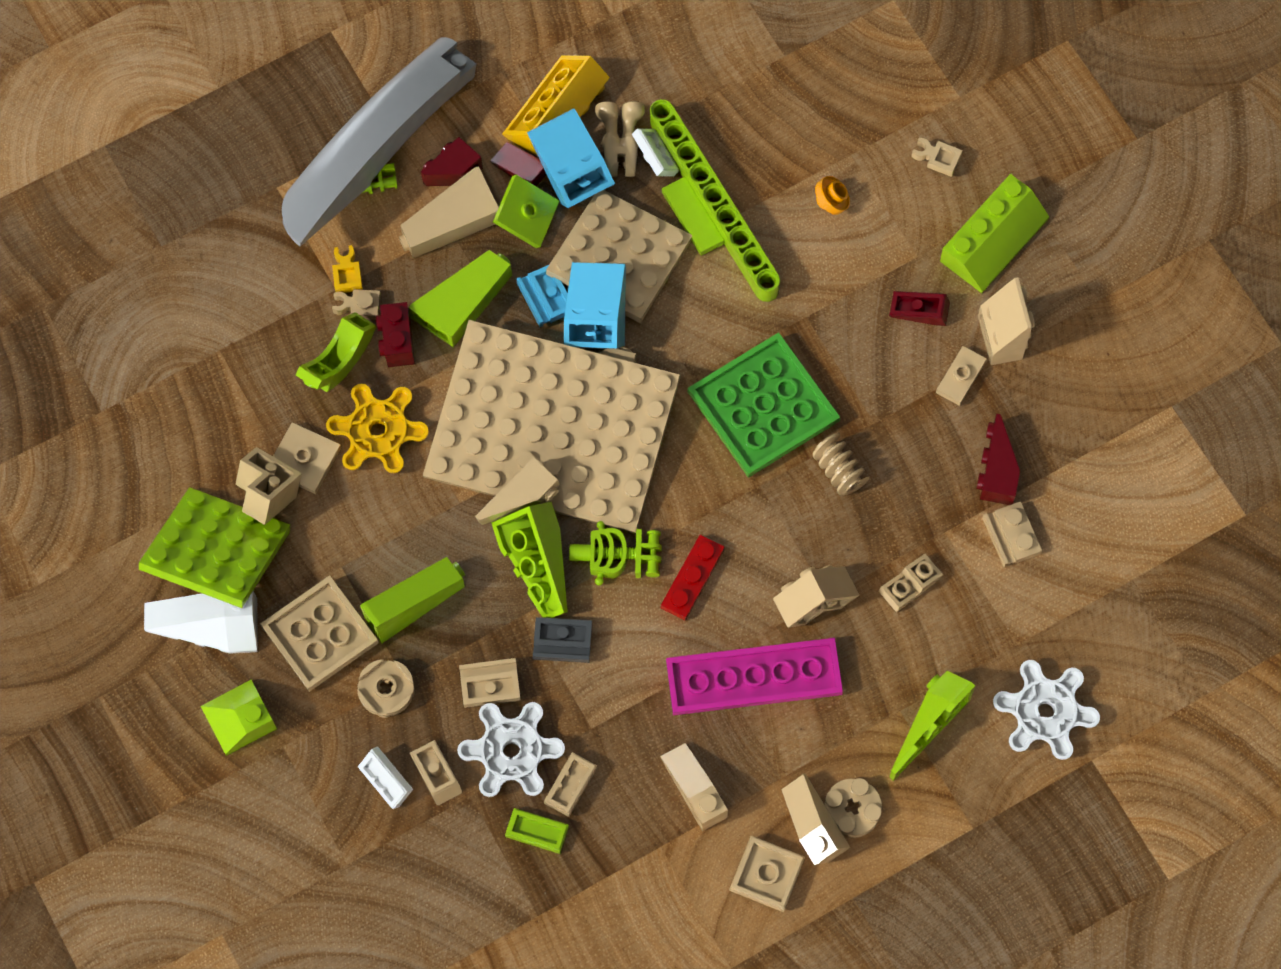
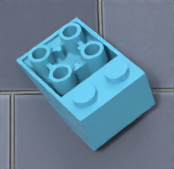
M574 108L527 132L560 204L569 208L615 184L602 155Z
M572 262L564 316V345L615 349L625 346L626 264Z

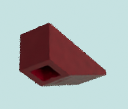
M996 413L994 423H988L986 438L991 439L990 446L983 449L981 464H986L985 473H979L976 489L981 490L980 500L1012 505L1016 497L1020 469L1001 414Z

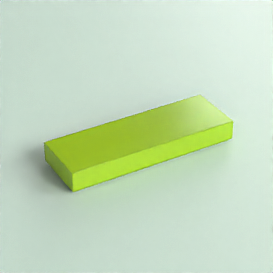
M685 177L662 188V194L684 230L692 235L691 241L700 256L724 244L723 237Z

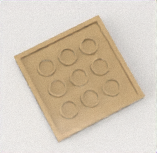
M602 190L594 194L546 269V275L554 277L569 286L572 262L626 264L625 316L641 323L691 243L692 235Z

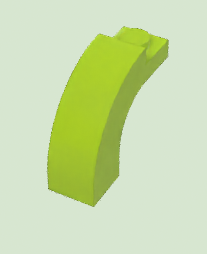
M356 312L343 317L326 349L314 360L299 366L296 376L302 379L308 387L317 390L321 388L326 392L332 390L348 375L361 358L377 326Z

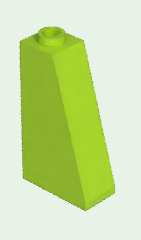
M488 250L413 302L408 307L411 319L454 348L465 334L468 321H476L511 278L512 269L509 259L500 253L496 255Z
M445 557L361 604L360 607L365 621L379 641L384 643L465 587L463 581L465 573L457 562L452 564Z

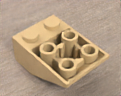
M1018 277L1011 280L980 305L978 319L990 365L1022 360L1025 349H1028V339L1031 338V329L1034 328L1035 323L1032 312L1027 311L1025 304L1028 302L1025 286L1021 287Z

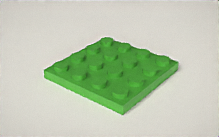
M779 332L687 388L691 398L748 478L840 421L838 413Z

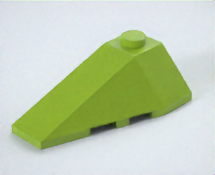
M552 502L528 506L491 522L501 552L504 557L509 556L514 564L515 569L513 571L517 578L522 577L528 587L527 593L542 618H554L567 613L561 533Z
M946 671L941 677L937 674L926 686L929 690L889 776L891 780L894 781L970 702L975 688L972 682L949 671Z

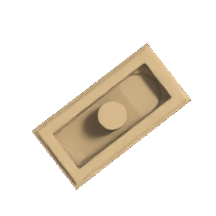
M435 740L409 753L436 805H441L462 793L457 779Z

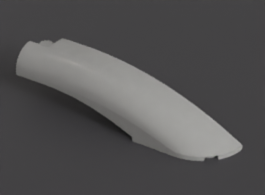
M447 37L437 39L397 73L336 133L289 188L282 203L283 225L290 238L297 245L302 246L371 185V181L409 137L436 110L474 78L477 63L456 49V41Z

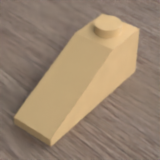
M534 457L475 518L481 525H484L528 506L542 504L545 500L550 502L558 494L559 490L557 488L560 486V483Z
M686 743L660 756L702 831L728 817L727 807Z
M806 774L801 775L781 789L799 840L814 865L829 863L850 848Z

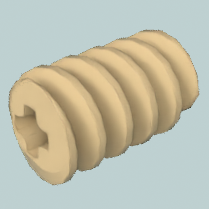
M837 432L828 436L817 445L813 452V458L820 460L819 467L826 469L825 475L828 478H832L831 484L834 487H838L837 493L840 496H845L864 486L869 477L860 478L865 470L864 468L854 469L859 462L857 459L848 461L853 452L851 450L842 452L846 442L836 443L840 437V434Z

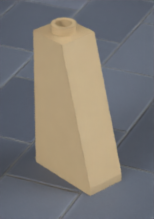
M479 166L473 168L400 225L402 236H399V240L404 251L409 250L413 259L495 225L493 220L499 207Z

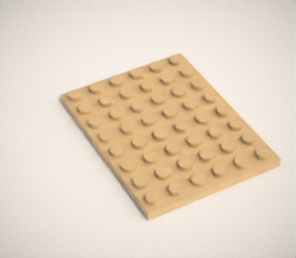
M469 320L423 477L495 497L535 457L560 483V486L557 488L559 490L558 494L550 501L555 513L596 524L599 521H603L607 527L636 534L679 384L680 374Z

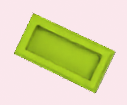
M514 808L505 837L561 854L569 825Z

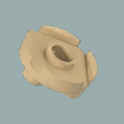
M376 660L367 665L360 673L357 689L359 699L366 710L379 717L388 718L389 716L401 713L409 706L415 695L412 675L408 668L398 661ZM382 682L385 684L391 682L393 684L391 687L392 691L389 694H381L379 692Z
M851 778L842 780L831 787L825 798L827 810L841 833L848 835V837L855 838L868 834L875 828L881 817V798L876 789L864 779ZM849 801L859 803L858 814L854 815L852 811L846 812L845 808L848 807Z

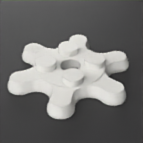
M1027 660L1020 667V674L1024 680L1023 689L1018 693L998 692L994 696L993 705L998 711L1011 713L1018 720L1017 729L1009 737V745L1013 750L1017 752L1025 751L1033 741L1042 739L1049 743L1052 753L1057 759L1066 760L1073 753V745L1069 740L1070 730L1076 726L1095 727L1099 723L1100 714L1095 708L1081 706L1075 700V691L1084 681L1083 673L1079 669L1069 668L1059 679L1050 680L1043 675L1039 663L1034 660ZM1042 704H1048L1053 708L1054 715L1051 717H1041L1038 707Z
M529 702L523 707L520 715L513 719L504 717L497 705L493 703L484 704L479 710V717L486 727L484 736L478 740H464L459 744L457 751L461 759L464 761L478 760L485 765L486 773L479 783V790L484 796L493 797L497 795L503 783L509 780L519 782L524 792L529 796H536L542 792L544 783L537 773V766L544 759L560 758L564 754L565 746L559 738L548 739L538 734L537 724L543 716V709L538 703ZM511 743L518 745L520 748L519 753L513 758L503 753L505 746Z

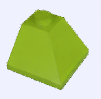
M252 680L201 706L226 756L277 729Z

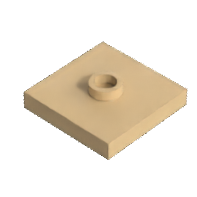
M291 423L273 457L302 473L299 487L316 494L342 447L339 443L295 423Z
M750 836L729 891L784 912L805 857Z

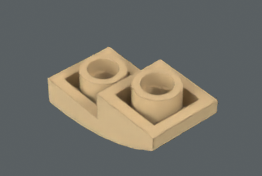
M924 554L906 566L902 573L881 586L879 593L898 612L931 587L943 574L928 556Z

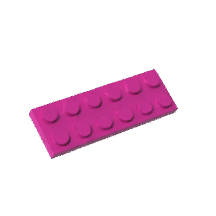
M835 638L666 658L673 716L843 694Z

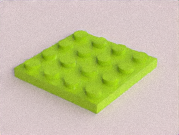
M189 487L139 561V570L243 608L290 533V524L272 518L264 525L243 513L242 506Z

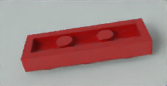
M699 535L661 603V609L686 621L722 556L725 547Z

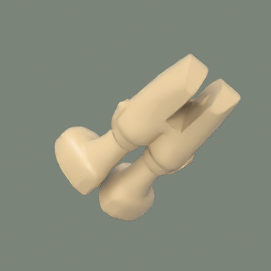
M601 102L595 106V114L604 123L606 129L601 145L604 148L605 163L612 177H617L619 166L617 157H624L625 177L635 176L637 149L639 146L632 133L635 130L637 121L645 113V106L640 102H627L621 107L622 138H619L617 132L618 105L613 102Z

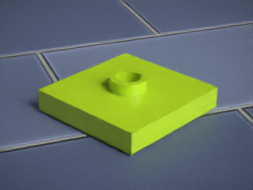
M514 175L511 177L493 223L531 246L539 248L542 245L559 200L520 176Z

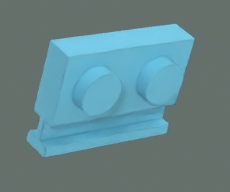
M549 265L528 273V276L517 278V285L539 327L565 316L568 293L560 280L546 275V269Z

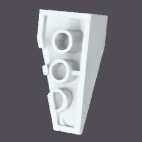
M253 591L243 608L205 594L145 603L144 609L145 632L176 640L195 643V645L212 647L229 654L258 652L257 597Z

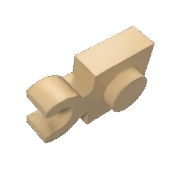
M919 138L917 146L923 147L925 150L917 151L913 149L912 157L918 161L929 160L927 168L952 177L963 150L940 141L934 147L931 146L927 139Z
M353 289L352 297L347 296L343 292L334 293L335 300L344 302L341 306H332L334 314L342 315L347 311H351V314L356 312L365 319L376 320V315H379L380 291Z

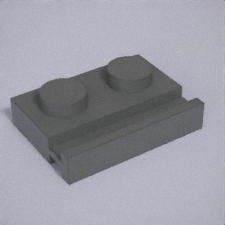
M536 617L533 660L590 663L592 620Z

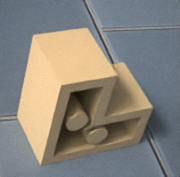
M257 447L240 460L235 484L246 491L242 512L265 525L296 499L302 473Z
M828 565L821 569L810 567L799 574L800 578L784 585L781 588L782 592L775 596L773 600L787 627L790 628L805 626L824 611L842 609L857 598L859 593L845 566L832 567V565Z

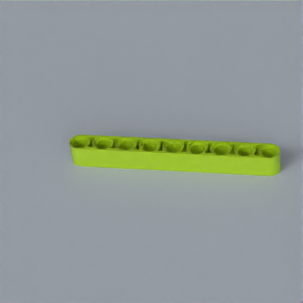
M660 99L655 101L650 107V124L652 129L656 130L679 168L681 176L687 179L723 237L725 247L757 298L764 302L773 301L779 294L780 278L673 105L667 100ZM659 114L667 115L666 118H658L656 116ZM678 135L680 136V138L672 139L670 138V136ZM689 155L692 156L693 159L685 160L682 157ZM703 176L706 180L698 181L695 178ZM716 197L720 200L718 202H710L708 199ZM728 218L733 220V222L725 224L721 220ZM744 240L747 243L744 245H738L735 243V241ZM751 261L759 262L760 265L752 267L748 265V263ZM767 282L771 283L773 287L764 288L761 284Z

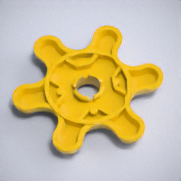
M366 384L355 385L351 390V397L356 404L354 412L348 416L334 415L326 423L329 433L343 435L350 440V448L342 457L344 467L348 470H356L361 467L366 459L376 457L383 462L387 472L393 474L400 472L404 466L403 458L399 453L400 446L407 441H423L429 433L425 423L420 421L412 422L404 416V410L412 400L411 391L406 387H398L388 399L378 400L373 397L371 389ZM376 424H382L385 426V433L372 435L370 429Z

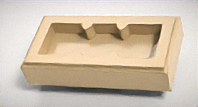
M962 346L938 386L936 393L960 406L986 363L987 358Z
M572 752L546 796L544 804L570 817L597 770V765Z

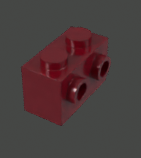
M407 302L380 305L381 315H376L378 332H383V340H378L380 357L385 356L388 367L414 365L411 319Z

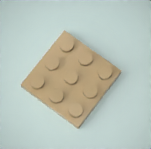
M330 575L260 623L261 627L309 692L379 643L378 639Z

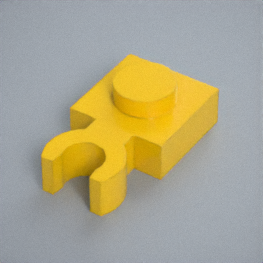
M349 245V253L346 256H341L338 247H335L334 256L339 263L332 265L335 291L347 293L353 292V289L363 290L359 261L353 262L355 259L353 246Z

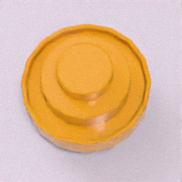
M826 176L817 182L815 193L816 201L820 208L833 215H839L849 208L850 197L846 186L833 176Z

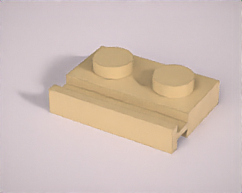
M1021 501L995 510L993 513L983 515L982 519L1004 568L1010 564H1016L1041 555V546Z
M516 658L459 665L464 708L482 706L487 703L497 704L521 700Z

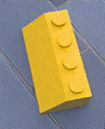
M561 55L502 135L533 155L538 156L527 132L573 108L581 117L589 110L593 99L604 90V85L610 77L591 56Z

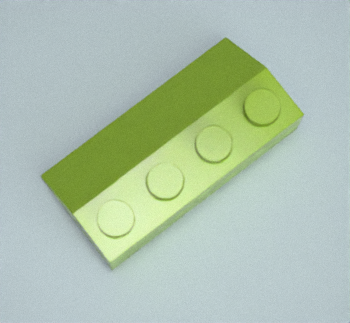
M1009 174L943 247L940 262L980 293H983L1049 220V215L1032 189L1012 174Z

